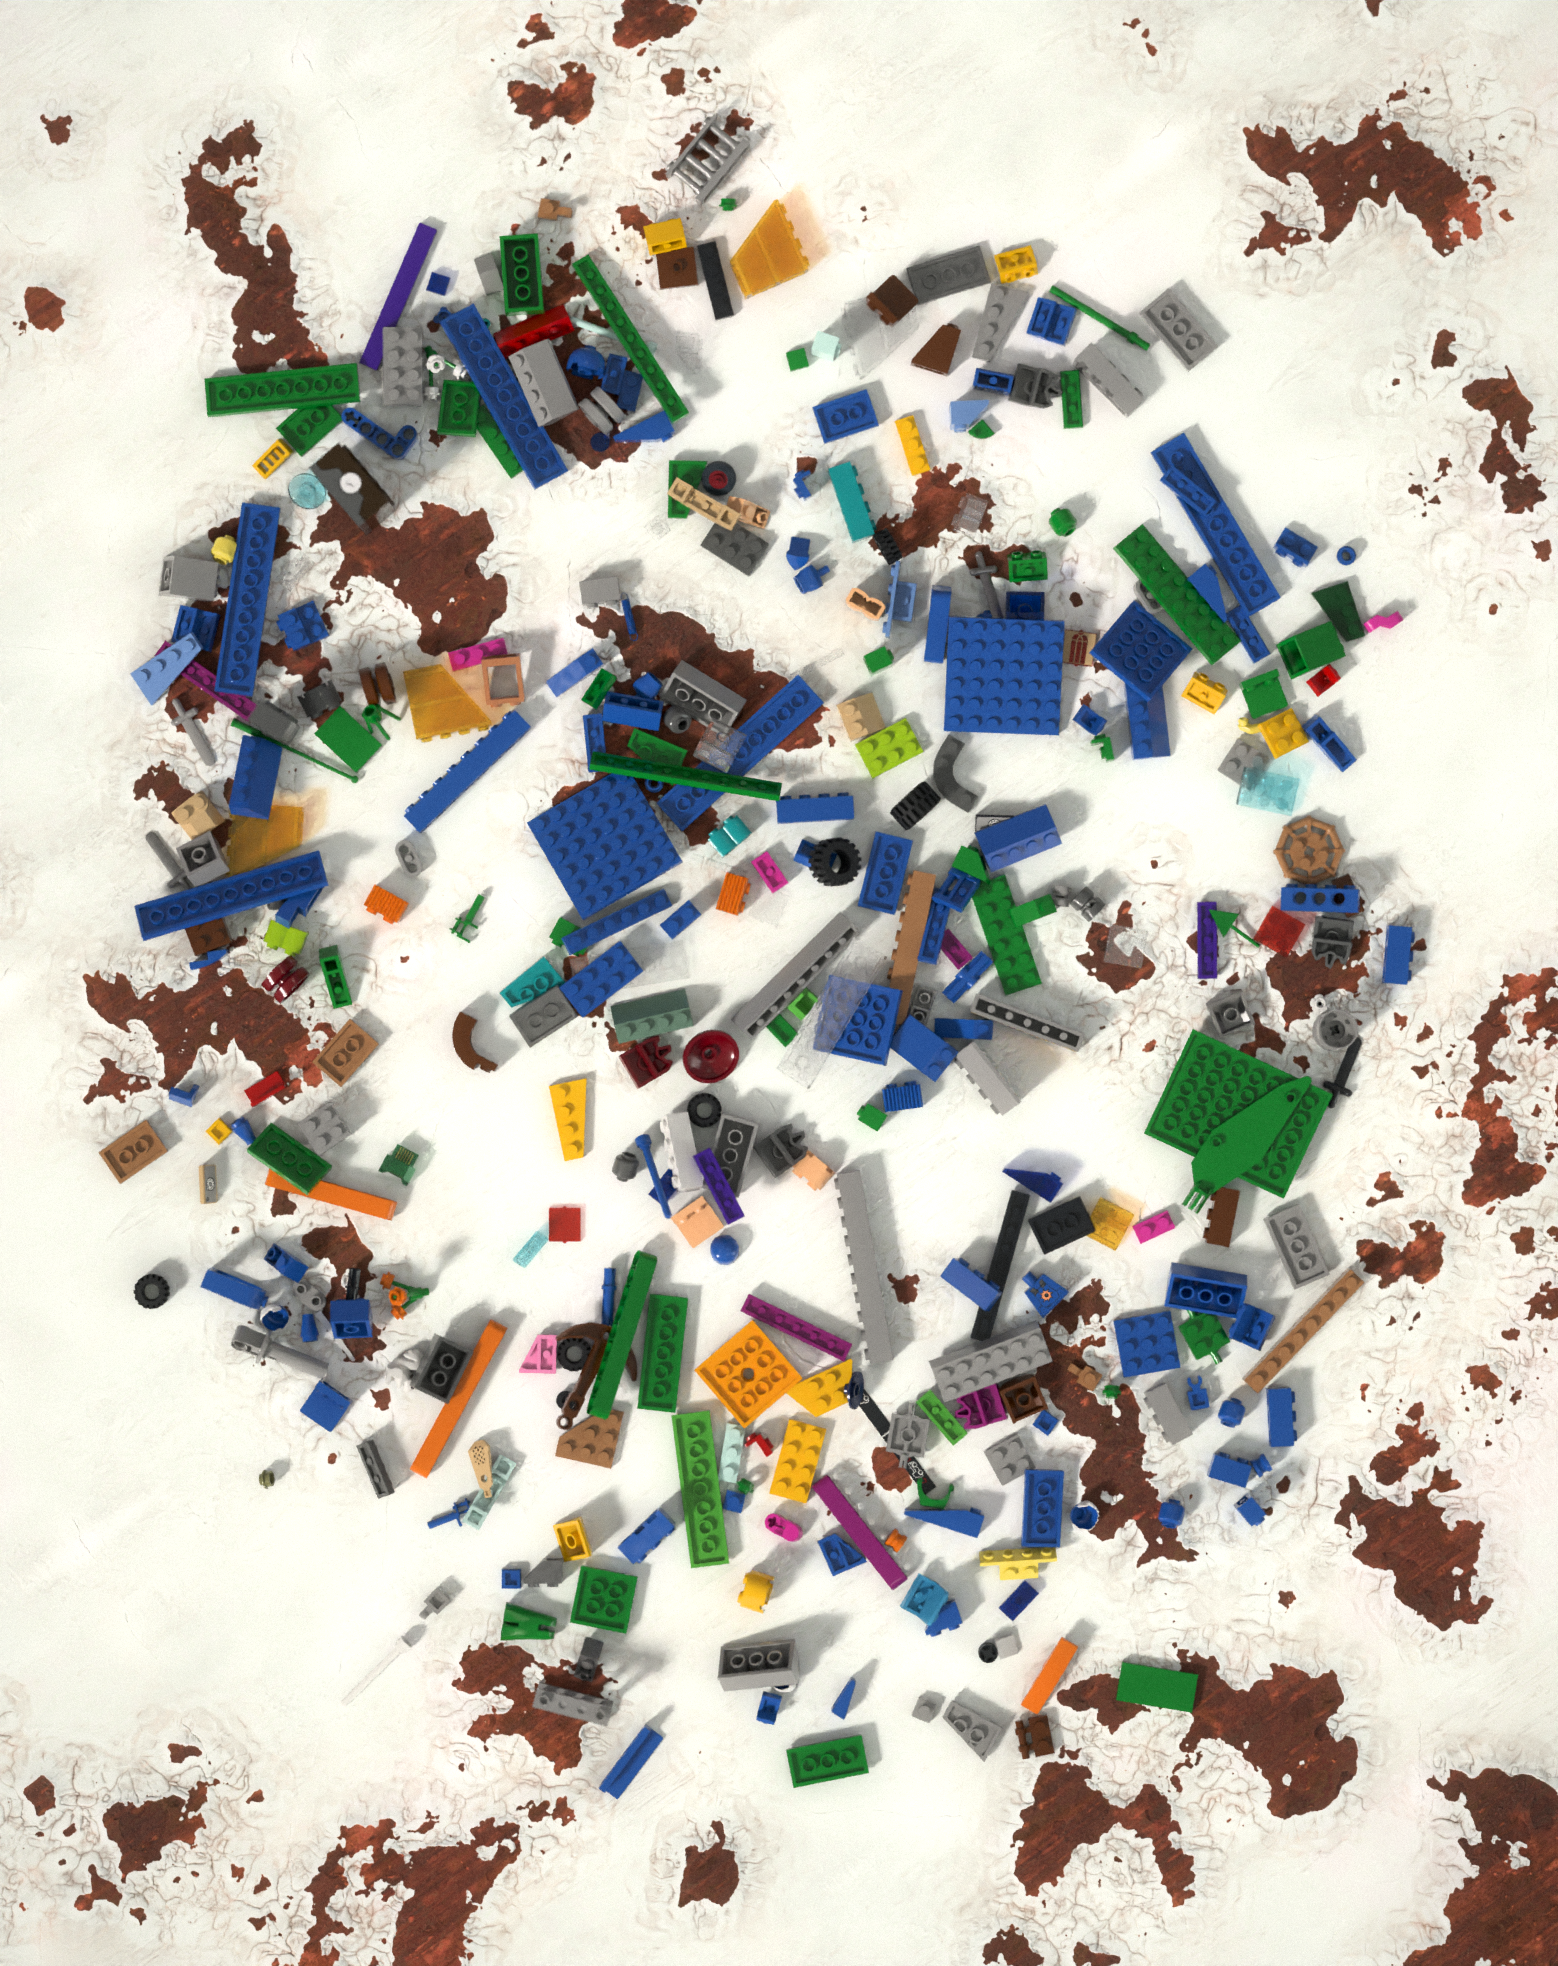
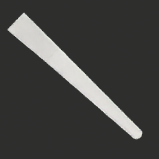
M321 1311L317 1312L315 1317L334 1338L331 1324ZM335 1339L351 1361H355V1358L343 1341Z

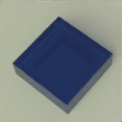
M432 272L426 291L445 297L451 278Z

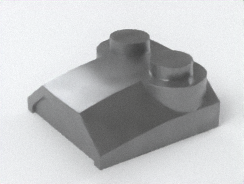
M1242 989L1227 991L1211 998L1206 1003L1207 1010L1220 1039L1248 1026L1255 1025Z

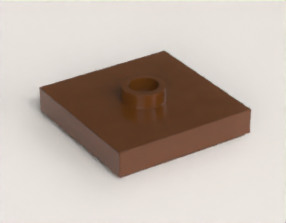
M694 246L656 254L660 290L698 286Z

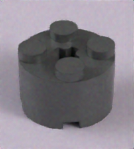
M332 680L327 682L328 686L326 683H323L303 694L304 698L302 695L297 697L306 716L311 717L312 720L324 714L322 710L328 708L331 711L341 705L340 701L342 700Z

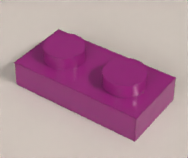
M948 928L944 934L941 950L959 970L973 957Z

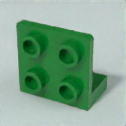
M1278 669L1239 683L1252 719L1288 706L1278 679L1280 676Z

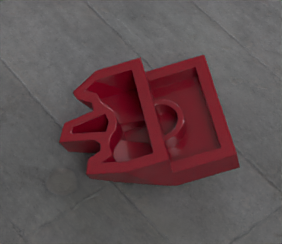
M659 1036L648 1038L618 1056L637 1089L668 1072L673 1064L672 1060L665 1058L672 1051L671 1044L659 1047Z

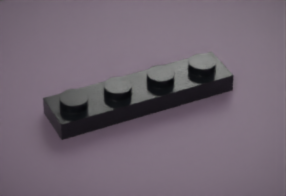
M716 241L698 245L697 249L715 321L734 317Z

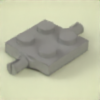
M909 1402L908 1414L892 1413L886 1451L900 1456L898 1466L902 1468V1464L903 1468H907L908 1457L924 1458L930 1419L920 1418L915 1415L916 1403Z

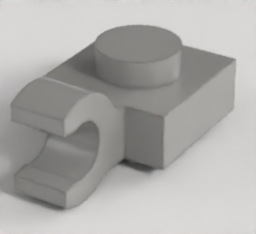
M437 1587L424 1600L427 1606L420 1612L419 1616L425 1620L433 1611L438 1615L451 1600Z

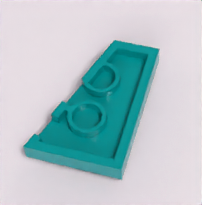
M543 956L499 993L512 1008L533 1000L556 984L560 987L566 982Z

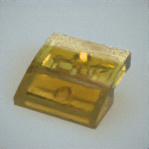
M1100 1197L1090 1216L1097 1231L1087 1236L1116 1251L1134 1214Z

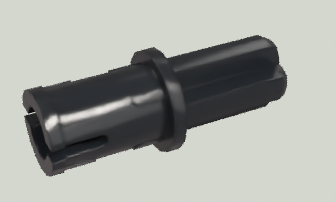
M359 1268L349 1269L348 1284L345 1286L347 1288L345 1300L357 1299L358 1290L361 1288L359 1287L361 1272Z

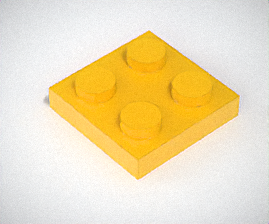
M1292 708L1258 725L1275 759L1309 742Z

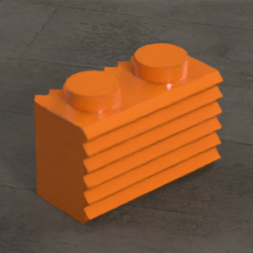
M726 872L716 910L738 916L739 912L743 913L746 902L742 900L744 894L748 895L751 884L748 883L749 879Z
M374 884L363 905L367 906L366 910L374 915L377 912L384 915L383 920L393 925L394 922H400L409 903Z

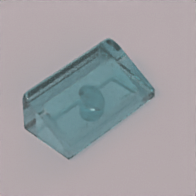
M539 1230L536 1231L513 1258V1261L525 1268L547 1243L548 1238Z

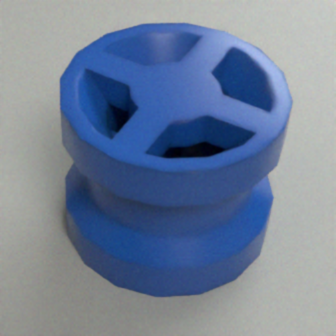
M1263 1453L1259 1455L1258 1459L1250 1461L1259 1478L1266 1471L1270 1472L1273 1470Z

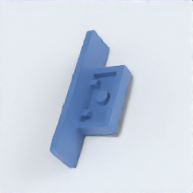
M897 560L896 564L891 567V576H894L893 584H889L888 595H891L890 603H886L885 614H888V620L883 623L882 633H886L885 637L889 639L893 620L912 622L917 588L916 583L898 581L901 562Z

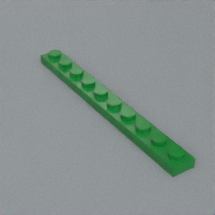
M586 255L572 263L573 269L672 424L688 416L689 411L590 256Z
M595 751L592 753L589 768L590 770L774 801H779L782 783Z

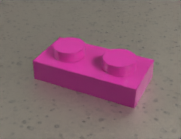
M767 851L751 861L772 894L788 884V881Z
M1167 1210L1132 1226L1140 1244L1175 1228Z

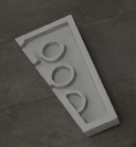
M991 283L972 358L991 362L1028 292Z

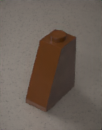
M951 323L943 324L912 358L911 366L947 377L961 333L958 326Z

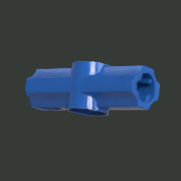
M980 951L968 965L966 964L959 971L955 979L942 993L954 1004L967 989L969 990L980 979V975L989 968L993 961L983 951Z

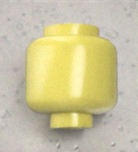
M225 535L224 537L216 538L211 549V555L215 562L222 565L233 562L237 547L233 537Z

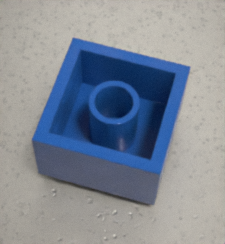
M337 1299L336 1301H330V1324L334 1339L373 1337V1315L369 1299Z

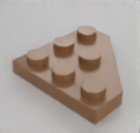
M611 1409L610 1415L606 1420L592 1416L559 1437L555 1456L611 1469L624 1412Z

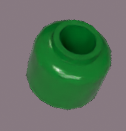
M1056 508L1051 512L1049 525L1058 536L1067 537L1076 530L1077 520L1068 508Z

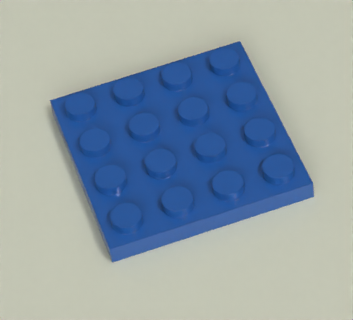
M1133 600L1089 653L1149 702L1191 652L1192 648Z
M829 975L813 1050L886 1066L903 991Z

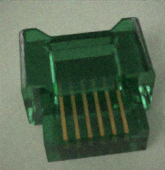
M397 1144L392 1155H386L378 1171L381 1173L389 1172L399 1177L403 1185L408 1186L417 1170L413 1166L419 1155Z

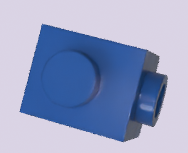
M803 469L794 475L793 483L796 486L794 491L798 498H803L806 501L811 498V494L803 480L809 477L811 472L810 470L805 472Z
M1084 704L1072 719L1087 732L1095 736L1104 729L1107 722L1105 718L1099 716Z
M763 1691L756 1720L764 1724L774 1725L782 1696Z

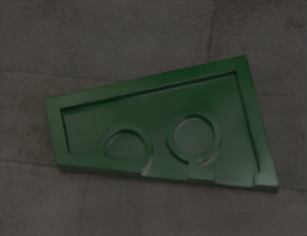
M1348 581L1311 593L1312 597L1317 601L1346 642L1365 636Z

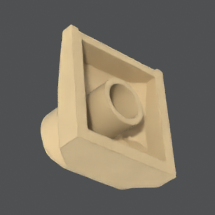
M203 790L190 797L171 813L191 840L208 831H212L225 822V819Z

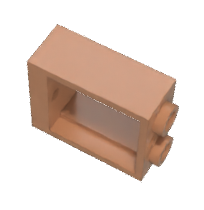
M520 653L483 656L481 663L486 705H491V707L495 708L501 707L505 703L516 706L521 705V702H525ZM516 664L519 695L491 698L488 667Z

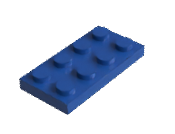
M875 832L858 902L859 907L895 915L913 840Z
M619 941L559 988L581 1017L584 1018L641 974L643 970L622 942Z
M1025 1469L1021 1546L1060 1548L1063 1470Z

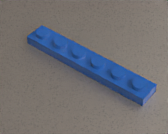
M662 889L561 939L569 955H572L671 907L672 904L665 889Z

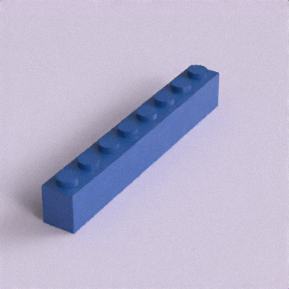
M515 710L507 712L502 717L504 721L499 726L495 724L488 731L490 734L485 739L481 737L474 744L475 748L471 752L469 750L460 757L462 761L457 766L454 763L446 771L448 774L443 779L439 777L432 784L434 787L429 792L427 790L418 797L420 801L416 805L412 803L406 808L404 817L419 833H422L531 729V726Z

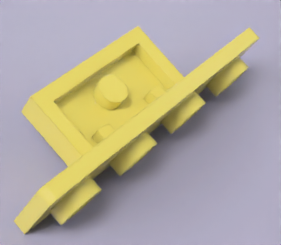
M1056 1547L986 1550L979 1552L980 1566L999 1565L1000 1580L1038 1578V1563L1056 1562L1057 1554Z

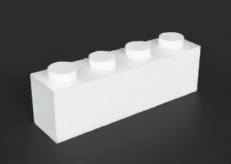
M688 1112L667 1114L660 1121V1129L662 1133L664 1132L665 1136L664 1148L668 1151L669 1155L668 1167L672 1169V1186L676 1189V1193L699 1190L703 1186L701 1172L693 1158L697 1153Z

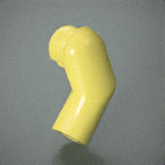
M1246 717L1238 719V728L1249 734L1261 732L1258 727L1260 723L1250 724Z

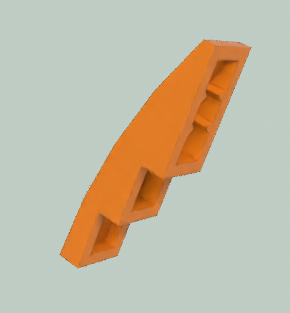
M1063 1637L1060 1638L1032 1683L1030 1690L1022 1700L1021 1705L1035 1714L1039 1713L1078 1648L1077 1645Z

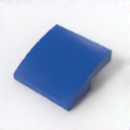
M1038 297L1026 333L1065 346L1077 310L1073 307L1058 304L1056 301Z
M180 605L171 642L176 643L193 632L203 646L202 650L211 652L220 615Z

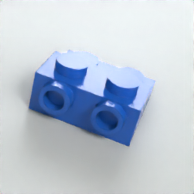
M314 601L278 615L279 620L276 623L280 631H285L286 633L285 643L288 649L292 648L295 652L330 636Z

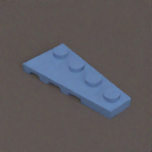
M193 632L130 673L151 706L156 703L158 698L203 649V646Z

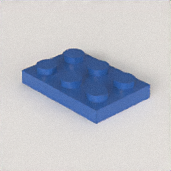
M867 389L812 407L824 444L879 426Z

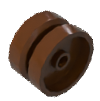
M385 662L375 665L376 677H374L369 667L359 669L368 705L373 704L376 706L380 704L381 706L380 695H382L383 701L387 705L397 703L394 683Z

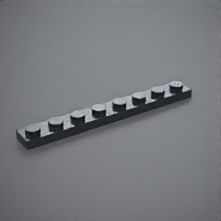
M1011 1190L986 1279L988 1282L992 1280L998 1284L1001 1292L1004 1291L1030 1198L1029 1194ZM1003 1293L990 1311H985L978 1307L970 1338L983 1341L991 1337Z

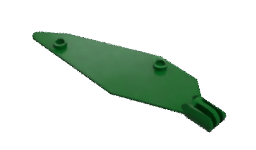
M1304 1076L1281 1084L1213 1129L1191 1162L1194 1185L1182 1205L1186 1206L1194 1193L1197 1192L1188 1206V1209L1192 1211L1203 1195L1202 1200L1194 1213L1198 1214L1211 1194L1259 1163L1310 1086L1311 1078ZM1292 1094L1293 1100L1288 1101L1287 1096Z

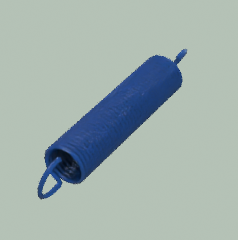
M629 599L622 600L621 603L629 635L636 634L637 631Z

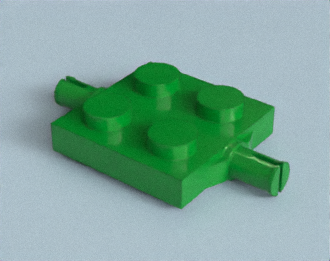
M1187 1310L1190 1318L1185 1323L1179 1325L1178 1328L1195 1360L1211 1355L1216 1365L1221 1363L1223 1360L1218 1351L1222 1346L1228 1344L1230 1340L1217 1316Z

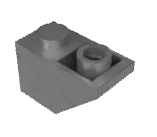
M543 1558L524 1578L523 1584H528V1587H539V1584H547V1587H558L563 1582V1558Z
M585 1637L573 1677L592 1682L604 1642Z

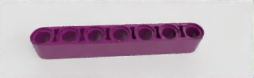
M826 1474L812 1485L817 1495L888 1586L895 1590L908 1579L905 1573L830 1477Z

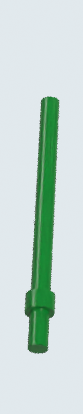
M1052 285L1049 292L1125 337L1127 342L1132 345L1136 344L1146 351L1149 349L1151 344L1139 338L1137 333L1126 330L1056 286Z

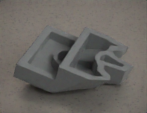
M1018 363L1008 401L1042 409L1051 407L1053 402L1050 400V396L1060 397L1063 391L1053 385L1061 377L1046 369L1034 368Z
M1315 916L1312 934V954L1315 960H1319L1322 956L1325 957V966L1330 969L1337 958L1340 959L1341 964L1346 965L1351 951L1354 920Z
M791 1123L780 1127L753 1147L775 1178L802 1160L808 1150L807 1146L799 1144L805 1138L804 1131L792 1134L793 1126Z

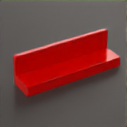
M560 305L545 311V314L533 316L497 331L493 335L504 358L508 359L510 355L525 347L546 339L554 340L573 332L574 328L564 305Z

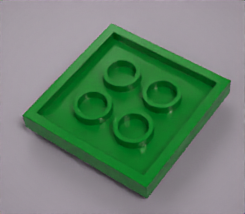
M581 1565L570 1623L626 1634L638 1576Z

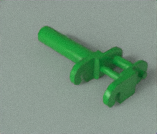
M480 894L477 895L464 922L461 921V917L459 919L455 918L457 921L453 929L449 928L452 930V934L455 932L457 937L468 943L471 942L462 937L463 932L468 925L478 929V926L471 922L485 897ZM460 923H463L464 926H463L462 930H461L460 933H459V932L456 931V930H457L459 924H460Z

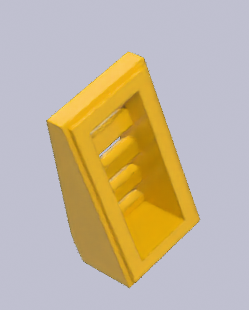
M282 438L277 439L252 467L264 479H267L294 451ZM279 446L285 452V454H283L277 447ZM273 451L278 455L279 460L272 454ZM267 457L274 463L273 466L266 460ZM263 462L269 470L266 471L260 463Z

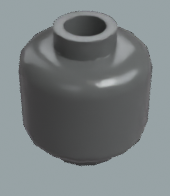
M679 705L668 708L663 717L664 724L677 734L685 732L690 727L692 721L691 715Z
M622 1152V1154L617 1155L612 1167L613 1174L617 1176L616 1179L622 1182L634 1179L638 1171L639 1161L634 1154L629 1152Z

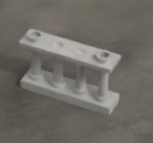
M715 114L711 118L708 116L702 123L703 128L678 159L675 162L671 161L665 169L668 179L674 174L695 191L697 195L695 200L701 206L750 147V143L744 138L741 142L735 141L715 124L717 121ZM709 130L732 147L731 150L733 152L729 157L723 156L703 139ZM697 144L720 162L719 165L721 167L717 171L710 170L691 154ZM685 159L708 177L707 180L709 181L705 186H700L679 169V166Z
M539 1682L532 1707L607 1726L614 1701Z

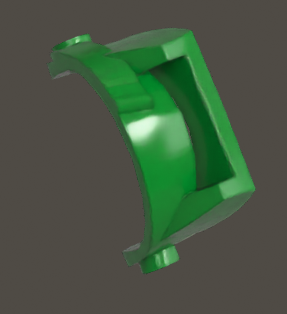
M919 1477L917 1479V1489L920 1505L943 1510L949 1500L951 1491H954V1485L950 1483L948 1494L942 1499L935 1500L924 1494L922 1490L923 1478Z

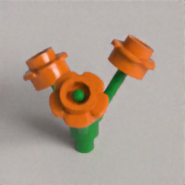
M390 1272L387 1274L383 1273L380 1284L383 1285V1290L384 1288L390 1290L391 1285L397 1286L389 1292V1299L393 1308L390 1312L397 1320L399 1318L403 1320L407 1315L404 1309L417 1301V1299L429 1295V1289L407 1286L393 1281L395 1275L390 1274ZM407 1297H409V1300L403 1306H401L406 1301Z

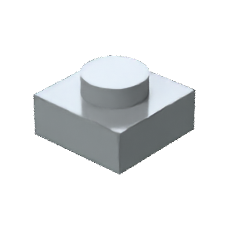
M918 1698L911 1716L930 1723L937 1705Z

